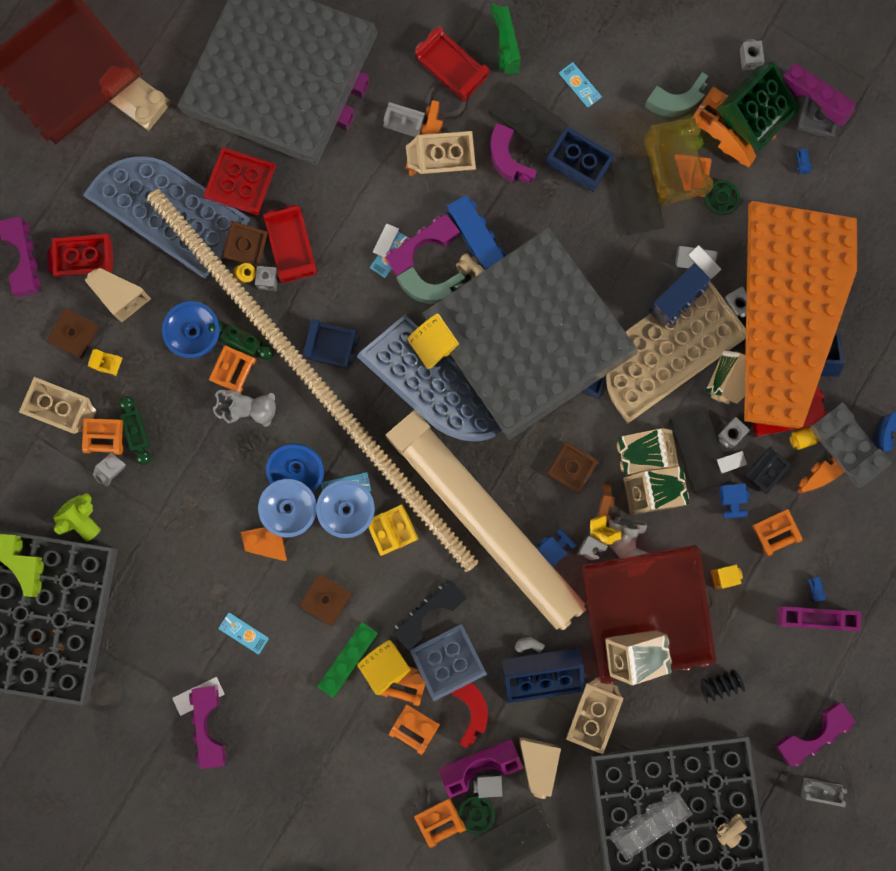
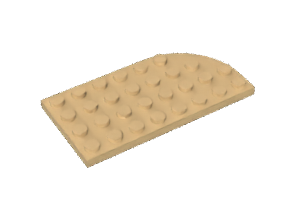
M710 281L708 282L710 287L698 299L694 297L696 299L685 312L681 310L682 314L672 325L668 323L664 327L652 314H649L626 331L637 347V354L605 375L611 401L627 424L719 359L724 350L730 351L746 339V328Z

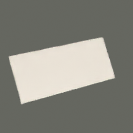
M386 223L373 253L386 257V253L389 251L399 228Z
M699 245L689 254L690 258L711 279L721 270Z
M742 451L717 460L721 473L747 465Z

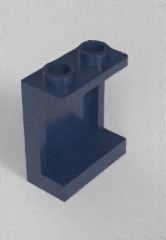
M312 319L303 357L304 359L349 369V365L354 363L355 353H353L354 346H358L360 335H357L356 329L349 330L323 324L319 320Z

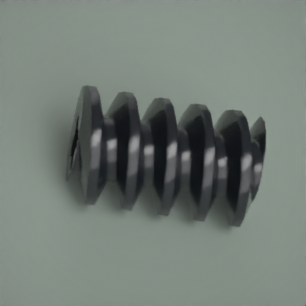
M731 669L730 674L727 671L723 672V677L720 674H716L715 679L710 676L708 677V682L705 679H701V691L707 704L709 697L714 702L716 701V695L723 699L724 692L730 697V690L738 694L739 687L745 692L742 678L735 669Z

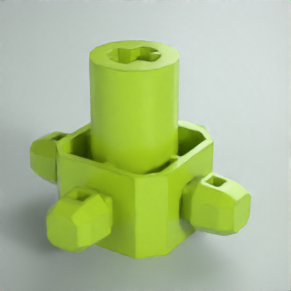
M87 493L78 495L67 501L53 516L56 524L54 531L57 534L67 533L74 529L85 542H88L100 532L101 529L89 517L93 511L91 496Z

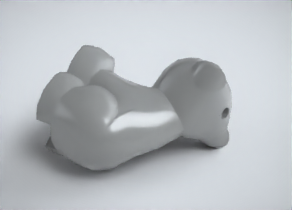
M219 390L215 394L217 403L213 407V411L219 419H224L227 423H233L239 418L251 416L255 422L267 427L275 415L276 406L273 393L256 399L241 395L236 390Z
M615 517V520L609 521V528L621 531V539L609 546L625 562L629 577L643 574L654 564L653 557L649 553L636 548L638 535L645 533L647 523L626 517Z

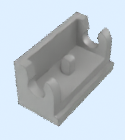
M389 102L383 120V127L416 137L417 134L420 135L425 121V113Z
M678 246L675 261L676 267L689 269L695 263L689 256L695 248ZM704 250L716 263L717 252Z
M587 536L576 555L579 557L583 556L589 560L599 559L598 555H594L596 551H606L608 546Z
M803 778L802 798L845 807L846 801L843 800V795L847 793V789L843 785Z

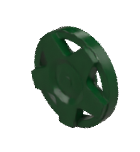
M727 180L715 181L706 190L704 197L705 205L711 212L717 215L730 214L739 205V190L733 183ZM718 184H725V186L720 188ZM732 190H734L736 197L732 196ZM710 191L712 196L708 198V193ZM728 206H734L732 209L727 211Z
M471 796L461 803L458 810L460 819L461 815L466 817L464 825L466 831L471 834H482L488 831L494 823L495 811L490 801L486 798ZM481 800L487 803L488 806H482ZM471 801L470 806H464L467 802ZM492 814L491 821L488 824L486 818ZM475 826H478L481 830H472V829H473Z

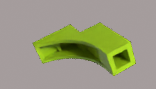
M0 534V561L15 574L20 582L24 596L37 597L38 593L41 592L42 586L39 581L40 573L42 574L44 569L42 558L19 556L23 546L22 540H20L21 536Z

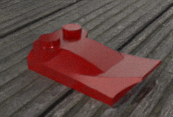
M109 234L52 238V245L47 250L48 272L52 273L55 277L87 275L99 268L111 273L113 269V246Z

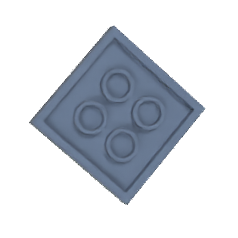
M462 624L410 650L433 701L487 675Z

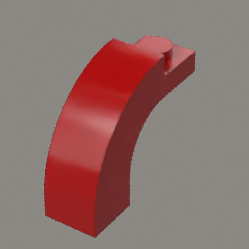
M472 682L450 693L463 700L471 711L469 726L460 741V745L466 748L469 744L473 745L476 740V730L482 734L484 733L488 719L484 697Z

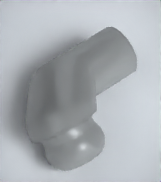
M529 636L519 639L516 642L515 650L523 653L524 650L532 648L541 653L545 645Z

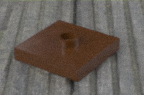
M231 221L221 258L240 264L249 263L254 268H257L260 265L268 232Z
M65 308L47 341L82 359L100 326Z
M566 441L546 475L580 494L596 467L598 460Z
M319 573L299 607L332 627L353 593Z

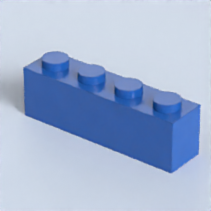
M467 195L447 205V213L460 231L471 253L479 261V265L486 270L506 255L502 247H497L494 242L496 238L491 230L488 231L485 227L486 221L484 217L476 212L475 209L477 207L473 199L469 200Z

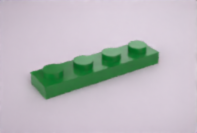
M362 622L317 687L334 698L378 633Z

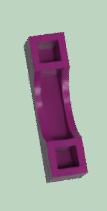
M794 63L783 75V79L794 96L803 95L814 100L824 110L826 117L840 127H843L854 114L856 106L854 101L797 63Z
M447 214L444 216L439 215L432 221L430 226L420 228L416 236L406 238L399 248L389 250L386 253L385 261L397 277L411 267L414 268L413 256L421 245L437 243L445 247L460 236V231Z
M20 216L0 221L1 239L6 244L16 246L20 253V262L17 269L8 275L12 294L17 298L40 293L39 287H41L40 278L36 276L35 271L37 269V262L32 256L34 246L28 236L30 226Z
M777 607V626L861 631V612Z
M218 685L191 689L192 693H189L190 705H193L194 713H191L192 725H195L196 733H193L194 744L198 746V752L195 754L196 764L200 765V769L224 766L227 764L225 745L215 741L207 730V718L210 712L220 705Z
M837 701L821 712L822 726L814 737L799 739L794 735L788 734L774 744L786 765L791 767L799 766L804 762L806 756L809 754L810 756L815 755L825 743L826 745L831 744L841 732L845 734L853 728L852 725L856 722L842 702Z
M511 739L438 769L447 794L451 798L468 791L472 778L482 771L496 770L506 776L523 769Z

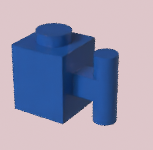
M746 484L720 486V505L730 506V511H723V518L747 517L746 509L739 510V505L746 504L747 499L750 498L749 489L746 488Z
M562 528L556 532L560 538L559 541L556 542L553 537L549 539L544 537L537 544L539 546L538 551L552 566L556 565L567 555L563 550L565 545L570 550L576 546Z

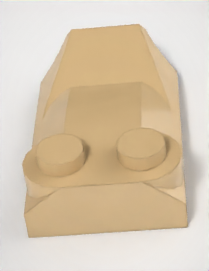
M112 66L100 81L104 98L147 131L152 128L172 103L162 92L157 91L129 69Z
M472 131L417 135L412 142L406 145L408 168L420 174L476 169Z
M34 377L19 413L75 434L83 431L84 419L94 418L96 409L92 406L89 398Z
M599 678L586 683L572 723L568 729L566 740L600 754L604 753L624 699L619 693L618 686Z

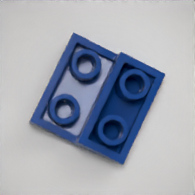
M896 412L883 416L874 434L873 444L884 453L892 451L894 446V439L891 434L896 432Z

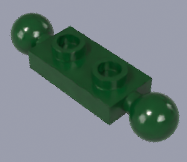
M219 322L220 342L252 357L257 352L264 360H270L274 356V349L270 345L261 346L263 339L232 324H228L226 328H223L222 323ZM210 323L208 326L210 332L215 331L214 323Z
M124 396L119 401V407L125 411V414L120 415V419L123 420V428L131 452H138L136 454L138 464L147 465L151 461V454L145 450V448L150 447L144 423L138 409L133 411L134 400L129 396Z

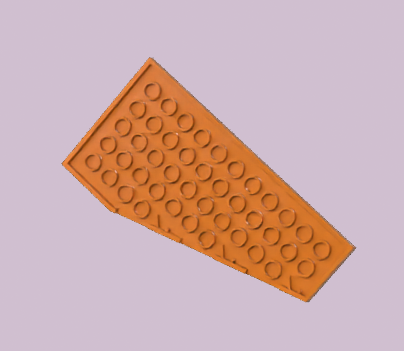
M751 201L748 204L744 421L799 429L803 427L857 272V218Z

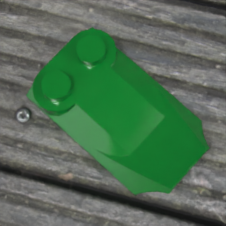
M492 3L490 13L499 30V70H503L504 73L510 75L519 73L520 55L508 6L499 7Z

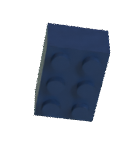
M566 126L548 155L546 165L594 193L612 164L615 154Z
M694 263L653 303L648 311L664 327L668 323L672 325L682 314L681 310L685 312L696 300L694 297L698 299L710 287L708 282L711 278Z

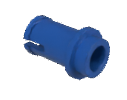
M800 149V152L799 150L796 151L799 165L797 171L800 174L810 173L812 165L809 161L808 149Z
M820 577L808 579L813 596L811 599H814V602L826 600L825 596H827V594H824Z

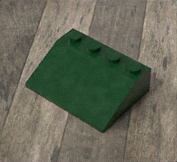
M774 61L756 67L717 107L725 123L757 151L762 150L800 109Z

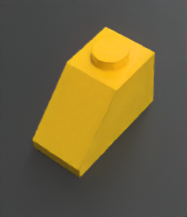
M737 565L710 570L715 589L742 584V571L740 568H737Z

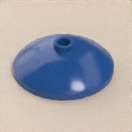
M195 301L183 302L173 307L165 316L162 324V336L165 344L173 353L183 358H198L207 354L213 349L219 338L220 326L216 315L208 306ZM210 323H214L215 325L214 332H210L208 330V326ZM195 329V330H196V334H195V335H191V334H190L191 330Z
M289 443L278 447L272 452L267 461L266 474L270 484L282 479H293L305 484L313 493L322 483L324 465L320 456L310 447L299 443ZM294 463L300 464V467H296Z

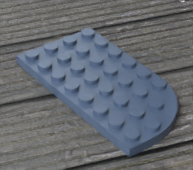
M130 157L117 161L104 169L94 179L83 194L86 199L205 280L212 273L208 272V268L206 269L204 264H201L200 260L196 258L197 255H193V251L189 250V246H186L185 242L181 241V237L179 238L177 233L169 227L170 224H167L162 215H159L158 211L151 206V202L147 201L148 195L152 191L160 189L161 194L163 193L165 198L169 199V202L173 204L172 207H175L176 211L180 212V216H183L184 220L188 222L187 225L190 224L192 226L191 229L196 231L195 234H199V238H202L203 242L207 244L206 247L211 248L210 251L215 253L214 256H217L218 260H222L221 256L230 222L234 221L247 225L250 221L249 217L233 207L204 199L206 188L172 165L156 158Z
M406 315L402 316L359 352L357 357L437 430L465 441L488 440L502 432L450 355L443 356L433 368L427 369L407 340L418 326Z

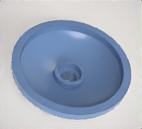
M282 479L270 484L263 491L259 499L258 513L262 524L271 533L281 537H294L302 534L312 525L316 516L317 504L312 491L305 484L293 479ZM285 504L291 506L290 511H284L283 507Z
M340 480L328 485L321 492L317 501L316 512L321 526L328 533L339 538H352L360 535L370 526L374 517L375 506L370 492L363 485L352 480ZM348 506L350 512L344 513L343 508Z

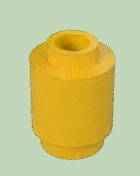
M243 263L236 266L232 274L234 275L233 278L238 280L237 283L244 284L255 278L256 271L251 264Z
M809 427L792 432L790 437L791 445L798 450L815 445L819 441Z

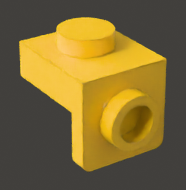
M93 349L88 367L116 376L122 357Z
M601 515L590 521V537L605 545L613 544V542L621 539V531L606 527V516Z

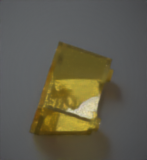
M695 118L651 125L645 135L646 152L660 206L670 205L710 193L713 188L712 178L708 177L707 174H703L696 139L700 135V126L696 123Z

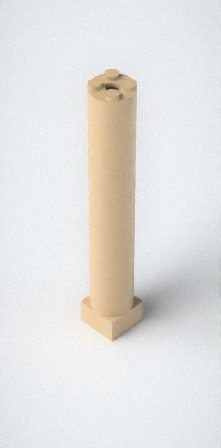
M413 410L386 434L387 440L401 456H404L556 630L559 628L564 630L572 623L570 619L573 616L579 617L586 610L584 601L431 430V426L416 410Z

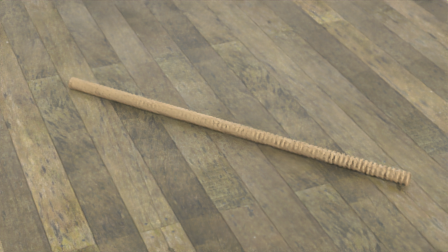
M160 189L152 191L147 197V201L151 202V206L158 211L159 215H162L167 224H170L169 227L177 233L179 238L181 237V241L185 242L186 246H189V250L193 251V255H197L196 258L200 260L201 264H204L206 269L208 268V272L212 273L211 276L213 278L216 277L215 280L220 282L219 285L223 286V290L227 291L228 295H231V299L235 300V304H239L238 307L243 309L242 312L246 313L247 318L250 317V321L254 322V326H258V330L262 331L261 334L266 336L265 339L270 340L269 343L274 345L273 348L277 349V353H281V357L285 358L284 361L289 363V367H293L292 370L297 372L296 375L300 376V380L305 381L304 384L308 385L309 390L312 389V394H316L315 397L320 399L319 402L324 403L323 406L328 408L327 411L332 413L331 416L336 417L335 420L339 421V425L343 426V430H347V434L351 435L350 438L355 440V444H359L358 447L363 449V453L366 452V457L371 458L370 461L375 463V467L378 466V471H382V475L386 476V480H390V485L393 484V488L398 490L397 493L402 494V499L405 498V502L410 504L409 507L414 508L413 511L418 513L417 516L422 518V522H426L425 525L430 527L429 530L433 531V535L438 536L437 539L442 541L441 544L445 545V549H449V553L453 554L452 557L457 559L456 562L461 563L460 566L465 568V572L470 571L476 566L478 560L474 559V555L471 556V551L466 550L467 547L462 545L463 542H459V537L454 536L455 533L450 531V527L447 528V524L442 522L443 519L438 517L439 514H435V510L430 508L431 505L427 504V500H423V496L419 495L420 492L415 490L416 487H412V483L407 481L408 478L403 476L404 473H400V469L395 467L396 464L391 462L392 459L387 458L388 455L384 454V450L380 449V445H376V441L372 440L373 437L368 436V431L365 432V428L360 426L361 423L356 422L357 419L352 417L353 414L349 413V409H345V405L341 404L342 401L337 399V395H333L334 392L329 390L330 387L326 386V382L321 381L322 378L318 377L317 372L314 373V368H310L311 365L306 363L307 360L302 359L303 356L298 354L299 351L295 350V346H291V342L287 341V337L283 336V332H279L280 329L275 327L276 324L272 323L271 318L268 319V315L264 314V310H260V306L256 305L257 302L252 300L253 297L248 296L249 293L245 292V288L241 287L240 282L237 283L238 280L233 278L234 275L230 274L229 269H226L225 265H222V261L218 260L217 256H214L215 253L210 251L211 248L206 247L207 244L203 242L202 238H199L198 233L195 234L196 231L191 229L192 226L190 224L187 225L188 222L184 220L183 216H180V212L176 211L175 207H172L173 204L169 202V199L165 198L163 193L161 194Z

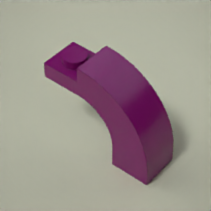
M496 123L490 145V155L494 167L501 176L512 183L515 177H519L518 179L524 183H533L537 171L515 162L509 154L508 147L514 130Z

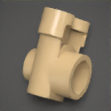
M468 253L464 254L460 258V262L456 264L458 272H462L464 277L469 274L472 277L471 279L485 271L479 265L475 256L470 257Z
M736 814L728 824L723 823L717 829L718 834H716L719 842L722 845L727 844L730 848L735 847L741 840L739 833L747 828L745 820L739 814Z

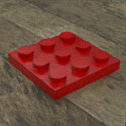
M222 147L205 190L204 199L259 215L276 169V164Z

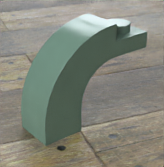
M702 72L692 88L686 93L679 95L670 94L656 86L644 107L657 115L665 117L685 115L701 103L704 97L703 91L708 85L706 83L708 75Z
M411 267L398 275L397 281L411 298L426 304H436L451 294L452 290L455 291L463 286L465 277L460 272L444 283L433 285L424 282L415 269Z

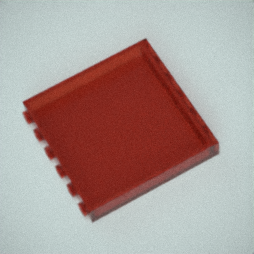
M56 0L0 45L1 85L11 90L8 94L15 102L19 100L21 103L19 105L20 109L26 115L30 114L31 118L29 120L36 128L40 127L42 129L40 134L47 142L51 140L55 145L143 75L83 0Z
M696 545L580 566L597 675L600 683L613 684L615 681H618V679L611 677L609 673L605 638L655 630L667 634L672 672L677 669L690 670L694 666L707 667L711 663H716L701 552Z

